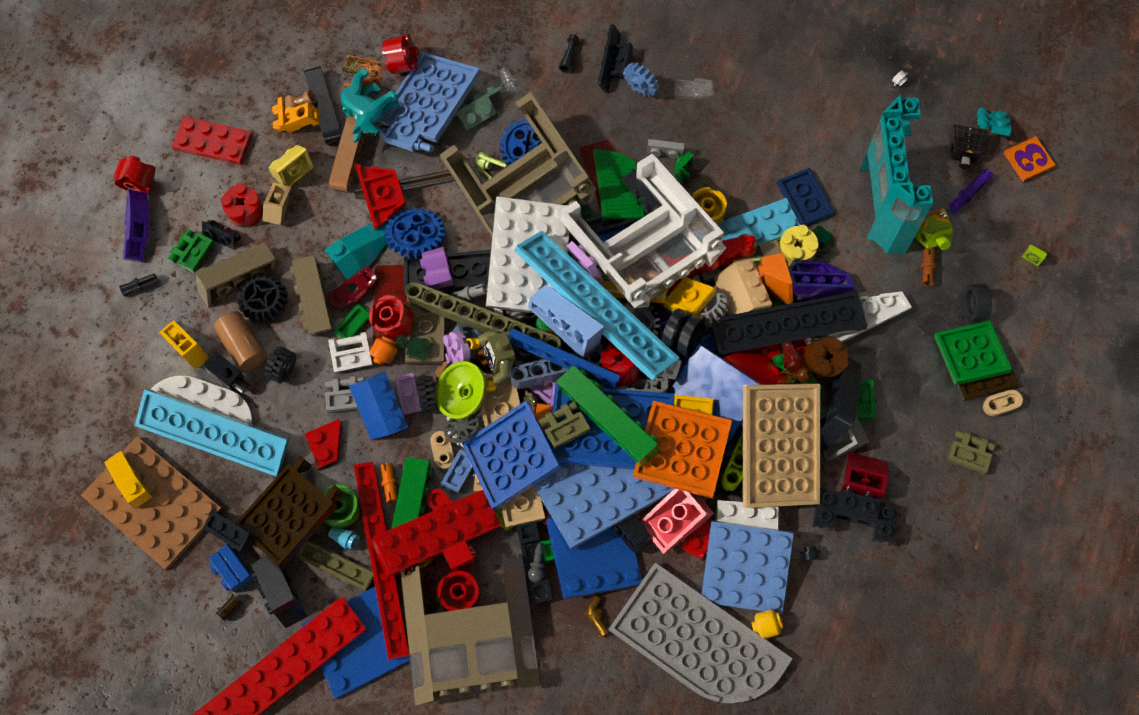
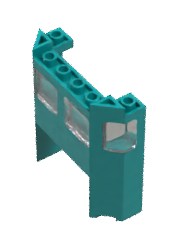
M901 94L883 112L859 172H870L876 217L867 238L877 243L887 254L907 252L933 204L931 185L913 186V183L910 182L904 137L912 135L910 119H919L921 113L918 98H901Z

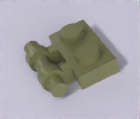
M575 402L569 405L564 404L561 406V409L553 413L549 412L545 414V417L538 420L541 427L547 424L551 426L545 430V433L554 449L590 431V427L581 412L575 415L572 414V411L578 409ZM563 416L567 418L559 423L556 422L557 419Z
M956 430L954 437L961 439V443L957 441L952 442L947 461L986 474L992 454L985 452V450L993 451L995 444L989 442L984 437H975L968 431ZM968 443L977 445L978 449L968 446Z

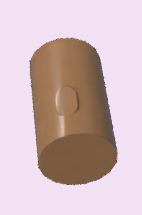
M229 312L221 316L214 323L213 328L241 372L252 371L266 361V352L240 312Z

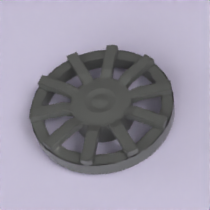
M475 413L467 417L466 420L451 418L449 421H446L444 433L451 442H466L478 433L481 426L480 420Z

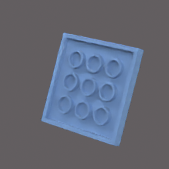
M711 520L701 595L717 605L758 611L773 609L776 613L782 614L794 533L791 531Z

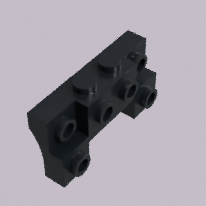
M820 488V504H815L811 527L821 526L828 528V531H832L835 518L869 527L874 526L871 541L888 542L887 545L891 546L895 540L899 506L882 503L870 494H863V496L855 494V491L849 489L836 492Z

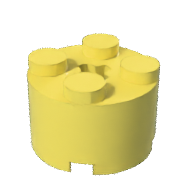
M805 225L791 227L781 236L779 247L784 254L787 267L790 266L793 260L812 261L815 256L818 240L816 235Z

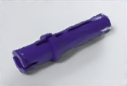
M984 169L965 189L959 191L958 196L949 203L950 209L958 212L966 203H969L973 196L994 177L993 173L990 170Z

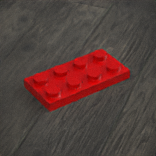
M183 116L171 147L175 151L241 165L253 134L249 130Z

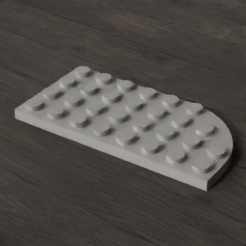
M654 563L608 629V631L693 692L708 700L719 703H742L761 696L777 683L792 660L790 656L760 637V635L657 563Z

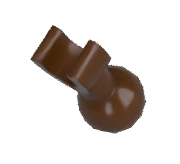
M804 367L793 373L788 370L780 372L781 375L790 376L788 380H783L781 384H788L791 380H799L802 383H806L812 378L811 371Z

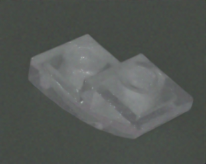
M695 78L694 81L676 79L674 82V98L705 99L712 97V80Z

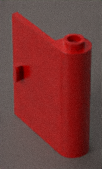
M760 350L734 353L724 358V360L762 385L781 384L783 380H788L783 374H780L781 371Z

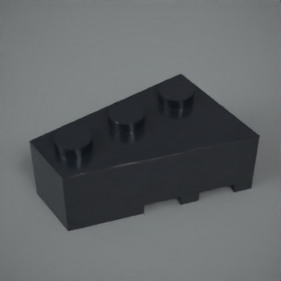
M267 555L251 563L254 570L251 573L252 577L261 586L258 588V591L263 599L266 598L268 603L265 604V607L270 615L274 614L285 628L307 617L305 610L299 605V598L296 593L294 594L290 585L291 582L284 568H279Z

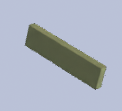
M309 540L305 542L295 556L365 592L368 591L374 580L372 571Z

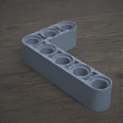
M601 343L585 358H582L576 352L571 353L576 357L601 367V354L603 351ZM597 358L599 362H592L590 359ZM546 359L513 367L510 372L511 385L516 389H523L557 381L568 369ZM558 366L562 369L560 371H554L552 368ZM541 371L543 374L535 375L534 372ZM517 375H522L524 378L521 380H517L514 377Z

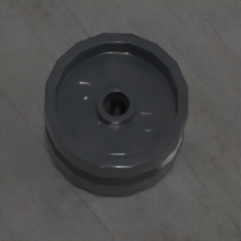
M680 308L676 309L666 324L662 342L672 351L677 349L678 354L690 358L703 337L706 325L705 318L695 314L690 317L688 311Z

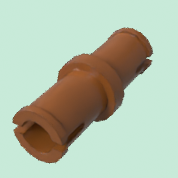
M925 248L923 250V263L921 264V270L923 271L922 285L927 286V280L929 279V286H933L935 284L934 271L937 269L935 264L936 250L931 248L929 255V249Z

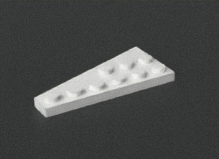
M902 291L871 297L861 296L859 299L868 325L867 329L828 337L837 338L844 342L909 311L912 306ZM818 339L807 340L805 343L808 345L810 342Z

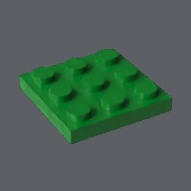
M991 321L937 332L934 335L955 386L1007 374L1012 370Z

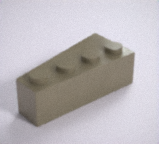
M314 255L292 260L293 266H290L292 277H296L297 284L294 285L296 295H300L301 302L298 305L300 313H304L305 321H303V327L305 332L314 336L334 331L329 307L325 303L327 302L324 287L322 288L321 286L324 282L321 272L318 270L321 268L320 262Z

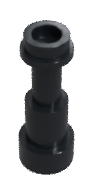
M570 34L567 38L568 48L564 52L563 59L560 60L559 70L564 73H571L573 70L575 45L579 44V37L575 34Z

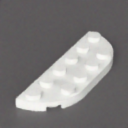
M190 376L169 377L151 388V390L254 425L253 416L245 400L237 393Z

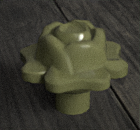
M526 390L523 394H520L519 401L520 404L528 401L533 411H535V405L539 402V399Z

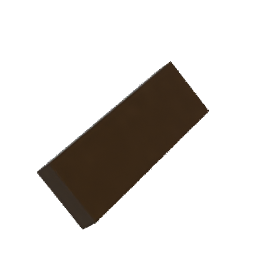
M1013 368L1007 374L957 385L962 401L1015 389L1020 386Z

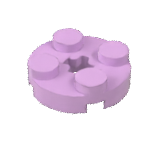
M460 331L451 332L443 337L446 351L444 361L449 363V365L460 361L470 362L468 343L464 344L462 338H465V336Z

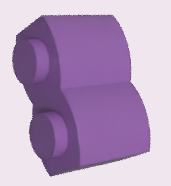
M444 247L423 252V259H420L422 270H426V275L424 276L426 286L438 290L454 285Z

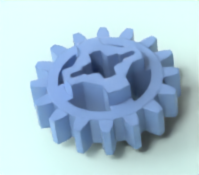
M632 62L624 69V79L628 81V85H631L632 90L638 91L639 94L642 93L645 97L646 95L651 97L657 92L659 88L658 80L654 79L655 75L651 74L648 68L645 69L643 65L640 67L638 63L634 64Z

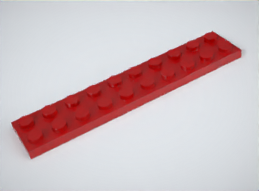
M342 596L193 715H261L363 634L367 628Z

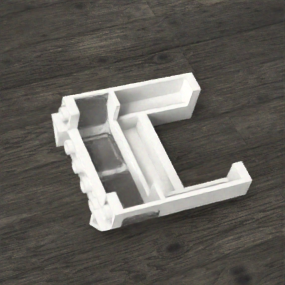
M653 154L637 163L636 178L640 180L657 201L659 208L603 243L582 219L581 206L577 201L561 210V222L588 254L594 258L599 267L634 308L649 307L650 298L656 297L664 288H670L676 280L685 278L690 271L702 267L704 263L710 267L726 249L722 243L724 232Z

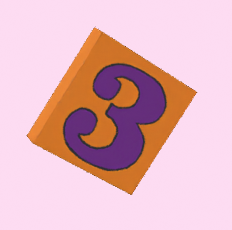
M1036 136L1005 150L1003 153L1022 182L1049 171L1056 166Z

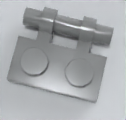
M350 376L348 379L339 380V378H333L332 381H325L326 389L333 388L332 392H325L326 411L332 413L358 409L351 390H340V387H346L364 380V377L356 378V376Z

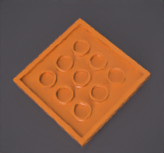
M653 401L645 433L648 435L652 434L658 440L659 452L643 467L636 463L633 478L713 498L732 420Z

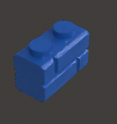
M226 544L208 558L212 563L209 565L210 569L215 575L220 574L223 578L220 582L227 591L231 590L236 593L254 580L251 571L229 544Z

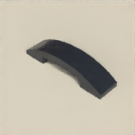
M536 521L516 525L532 604L553 600L543 554L541 562L544 565L542 569L544 571L543 579L535 583L528 578V571L531 568L530 563H534L535 549L540 543Z

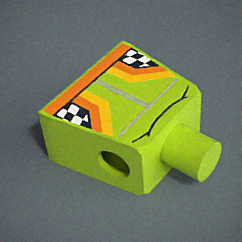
M944 208L927 213L915 235V238L928 249L939 246L941 250H946L951 245L953 226Z

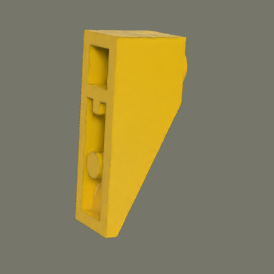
M174 320L159 332L194 370L202 366L210 358Z
M119 451L104 462L118 489L126 501L137 509L153 497L122 451Z

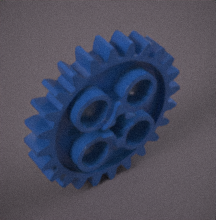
M524 117L521 123L516 119L515 126L510 123V130L505 128L504 132L506 135H501L503 141L499 142V146L502 147L499 151L502 154V160H506V165L514 163L527 154L526 147L528 145L529 131L531 132L529 152L542 143L541 140H534L538 135ZM520 134L525 136L523 139L520 140L516 138L517 135ZM518 151L523 153L519 157L514 155Z
M413 207L412 211L406 208L405 213L399 211V216L394 214L393 220L389 219V224L386 225L385 238L389 248L394 249V253L400 251L401 257L407 254L408 259L411 255H414L415 259H417L418 255L421 254L422 256L423 252L437 249L438 246H442V241H445L446 234L441 217H436V212L430 214V209L423 212V207L419 211H416L415 207Z

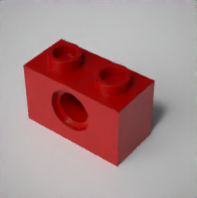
M465 540L442 551L452 572L458 570L467 571L477 566L474 561L478 559L472 545H467Z

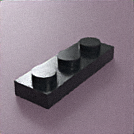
M211 510L203 527L206 531L243 553H246L255 536Z

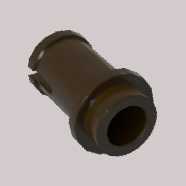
M232 594L221 608H217L216 614L224 621L227 618L230 619L229 616L242 602Z

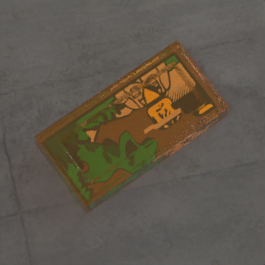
M347 54L342 70L343 72L356 75L360 69L364 68L369 72V75L366 77L374 78L378 76L382 64L380 61Z

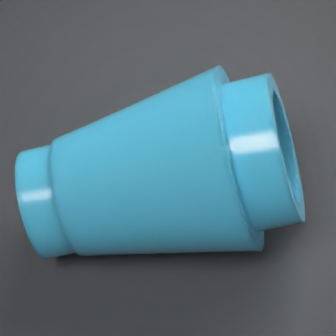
M332 527L328 534L330 538L346 550H354L360 540V536L357 535L356 531Z

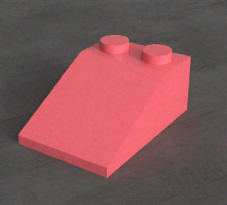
M674 489L640 522L650 533L653 542L665 554L698 529L714 512L700 495Z

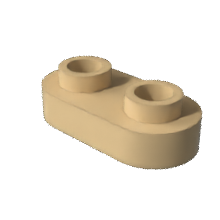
M1008 390L988 397L983 403V410L989 416H998L1018 409L1023 402V398L1018 391ZM1008 399H1011L1013 401V404H1010L1008 402ZM990 405H994L995 410L991 409Z
M438 431L430 439L434 461L439 469L449 470L454 461L451 441L447 439L443 431ZM443 438L444 440L442 443H437V439ZM441 457H448L446 461H441Z

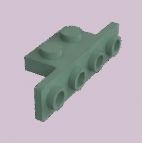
M494 84L485 89L487 93L482 96L480 93L471 98L472 102L467 105L465 102L461 104L454 117H458L465 131L497 113L488 97L501 90V85L496 87Z

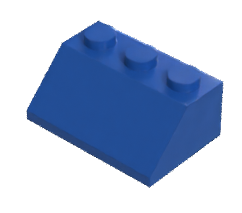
M386 371L349 385L370 439L391 435L408 428Z

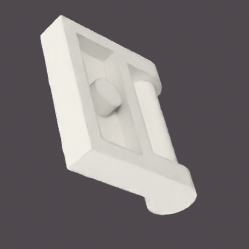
M367 332L360 333L361 335L328 340L335 373L373 365ZM362 342L363 347L337 352V347Z

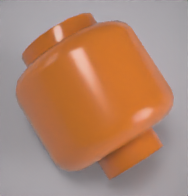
M382 336V338L375 340L370 350V355L374 357V362L383 366L384 363L390 364L393 362L398 347L395 341Z

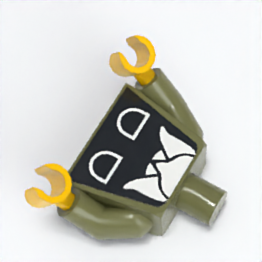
M490 330L479 335L478 338L466 339L465 343L471 342L470 350L478 349L481 344L493 376L492 380H486V391L493 392L496 389V384H500L510 376L514 366L515 353L507 333Z

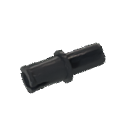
M153 273L140 279L135 278V280L120 285L119 288L125 297L134 292H142L144 288L157 284L159 281L156 274Z

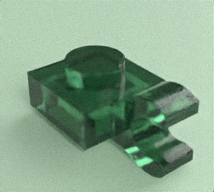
M398 335L395 341L397 346L407 349V356L422 362L425 361L432 347L430 342L415 336L410 341L406 337Z

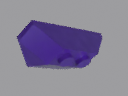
M793 260L788 268L793 290L798 300H814L841 295L855 289L849 272L841 271L837 267L823 261Z

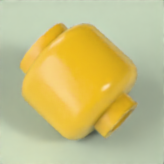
M773 609L756 613L755 621L751 622L753 631L757 634L759 633L760 637L764 639L780 635L781 629L784 628L780 613H776Z

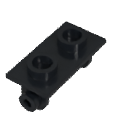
M215 220L202 221L203 236L223 246L235 249V241H239L241 238L238 231L229 227L223 230L225 226Z

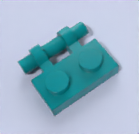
M979 108L977 111V123L980 128L991 129L992 133L1010 136L1012 128L1009 114L1004 111H991V113H988L985 108Z

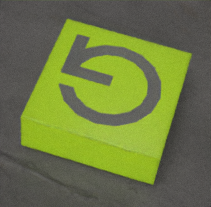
M1030 244L1022 258L1039 266L1047 253Z

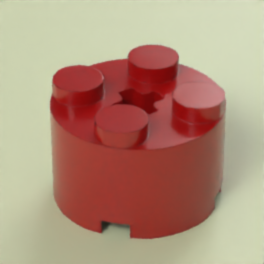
M409 34L383 41L382 53L383 55L386 54L387 60L384 62L391 74H400L418 69L417 57L420 55L417 46H414Z
M136 156L121 158L117 164L112 181H115L114 184L124 191L130 189L148 194L155 176L156 167L140 162V158Z
M242 183L236 184L227 190L221 198L222 208L226 216L237 227H251L262 218L263 204L256 191Z
M392 295L383 296L378 299L379 302L375 306L373 305L369 312L371 325L390 339H398L409 335L414 322L412 309Z
M612 342L608 343V346L601 354V368L620 375L618 387L626 386L631 382L634 384L639 379L640 369Z
M453 571L443 577L438 585V597L446 611L474 608L479 604L481 597L480 588L475 578L468 572ZM462 589L464 594L457 597L455 592H459Z

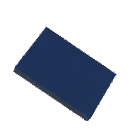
M810 168L777 180L776 184L784 198H787L800 225L809 226L834 215V210Z

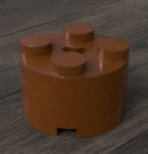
M827 337L814 340L807 345L805 353H803V365L811 371L812 375L818 378L836 376L848 366V353L841 340L837 338Z

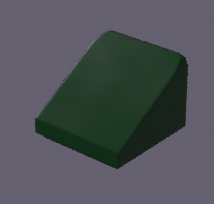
M819 225L812 230L817 237L820 249H823L833 237L831 233Z

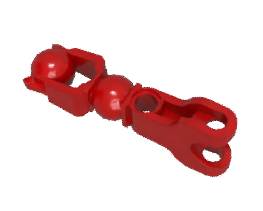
M741 234L736 238L723 240L722 243L726 249L710 267L704 263L702 267L690 271L686 277L693 278L704 273V270H715L720 264L725 267L732 264L733 260L750 257L757 250L755 237L749 234ZM689 255L675 260L666 256L658 257L670 268ZM651 260L643 264V268L647 271L662 273ZM679 278L670 288H668L667 296L670 295V293L677 287V285L683 279Z

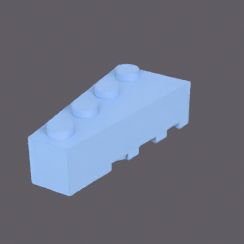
M545 285L529 298L528 308L582 358H585L600 344L604 326L557 293L556 290Z

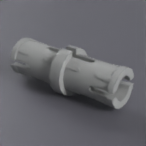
M486 283L473 287L467 286L461 291L451 293L450 296L463 301H473L476 297L487 295L486 290L488 286Z

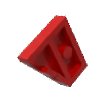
M340 419L305 433L320 470L338 462L340 427L342 426Z

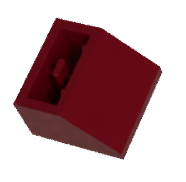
M848 452L841 491L849 489L855 491V494L862 496L863 494H870L875 496V499L880 500L886 491L888 462Z

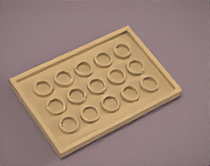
M820 384L743 385V507L820 504Z

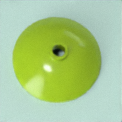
M467 361L456 362L447 367L441 374L435 391L436 403L440 411L452 419H465L474 414L481 406L485 397L486 380L484 374L478 366Z

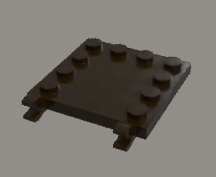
M302 456L297 458L293 466L288 464L236 522V524L255 535L252 542L281 569L337 507L334 503L342 500L346 495L336 485H333L329 492L324 495L300 473L308 471L312 465Z

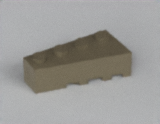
M264 242L259 245H253L250 249L243 252H237L227 259H221L209 267H203L196 272L198 293L206 306L210 308L214 305L213 301L220 297L224 300L229 297L228 293L230 291L239 289V286L245 287L244 280L249 281L250 276L256 279L258 274L264 276L265 273L273 271L275 269V258Z

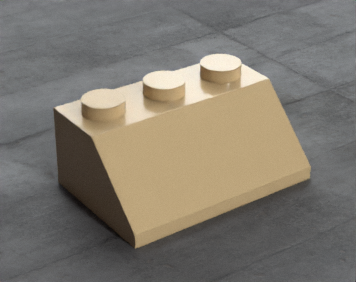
M752 258L733 262L713 277L716 287L722 289L728 298V315L771 308L772 303Z

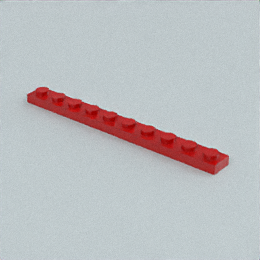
M372 461L355 464L353 468L388 661L409 657L395 576L386 577L371 543L374 536L386 532L374 463Z

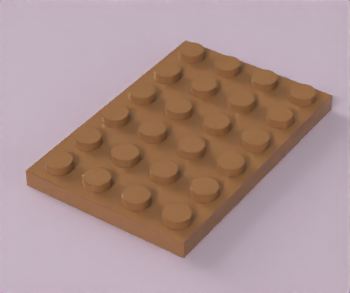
M137 436L122 452L153 497L137 509L126 501L107 468L81 496L160 566L168 570L205 530L203 527L211 510L220 513L223 509Z

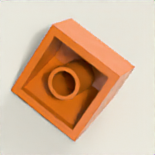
M779 253L761 257V265L758 266V271L767 294L785 304H792L793 286L784 254Z

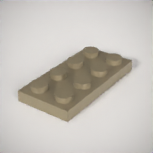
M419 292L413 293L412 296L418 295ZM407 297V305L413 311L414 322L410 334L406 336L405 363L443 364L445 317L412 305ZM431 299L429 303L434 302L436 299Z

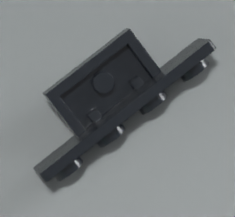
M614 24L610 25L607 33L601 70L597 79V83L604 93L609 92L611 78L625 77L623 72L628 64H630L633 50L631 42L619 44L621 33Z
M637 169L623 176L622 181L631 191L632 196L639 201L643 210L650 214L659 208V204L640 180L636 178Z

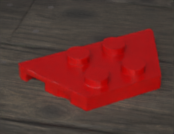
M356 164L373 227L377 230L406 205L395 169H381L375 166L369 168Z

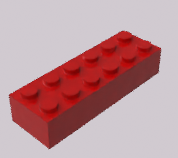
M481 490L376 535L372 538L371 543L386 577L390 578L443 554V550L463 540L468 543L497 530L501 523L495 510L492 509L484 490Z

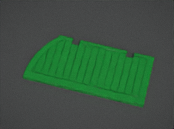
M594 149L603 220H632L645 217L642 206L637 204L639 201L632 196L631 191L622 181L623 176L637 169L636 161L613 151Z

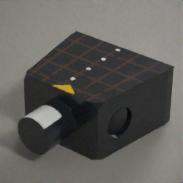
M953 125L949 132L950 158L959 160V168L968 169L970 168V163L978 161L988 135V130Z
M217 351L205 363L204 368L207 373L228 390L233 391L236 388L239 392L244 393L248 389L249 384L243 380L244 375Z

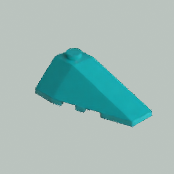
M388 221L377 230L374 229L373 223H370L340 238L325 249L328 259L346 281L361 269L369 267L379 257L378 254L388 245L385 238L386 225L389 224Z

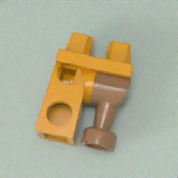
M308 90L299 98H294L291 95H287L285 98H278V104L272 106L273 114L278 117V120L273 122V128L278 132L285 130L291 134L303 126L320 124L319 109L312 105L317 102L315 93L312 90Z

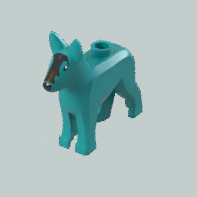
M364 68L356 73L352 83L341 94L343 112L348 117L352 116L356 119V125L352 131V134H355L354 143L359 141L361 137L378 136L379 131L374 124L390 108L399 106V101H396L398 95L393 90L377 100L369 98L370 94L379 93L381 89L375 83L363 86L362 81L369 75V72Z

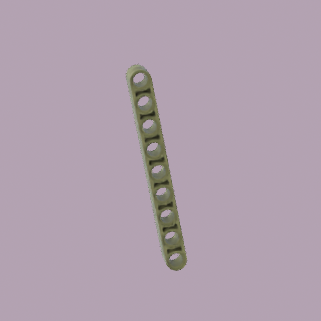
M410 283L405 289L410 303L419 308L484 333L490 330L500 333L505 332L509 338L511 329H515L533 338H539L540 341L549 345H557L556 348L562 350L560 339L550 333L419 283ZM419 292L418 295L412 296L413 293ZM431 299H436L434 302L429 303ZM448 305H453L452 308L445 309ZM467 311L470 312V313H469L468 315H466V316H463V315H462L464 312H467ZM482 318H487L485 322H479ZM499 325H505L502 329H496Z

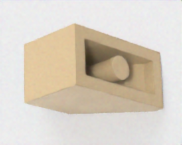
M273 182L264 201L263 221L281 225L286 214L291 186Z

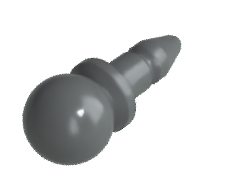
M541 543L535 549L534 563H530L531 568L528 571L529 580L535 583L540 582L544 577V571L542 570L544 565L541 564L543 554Z

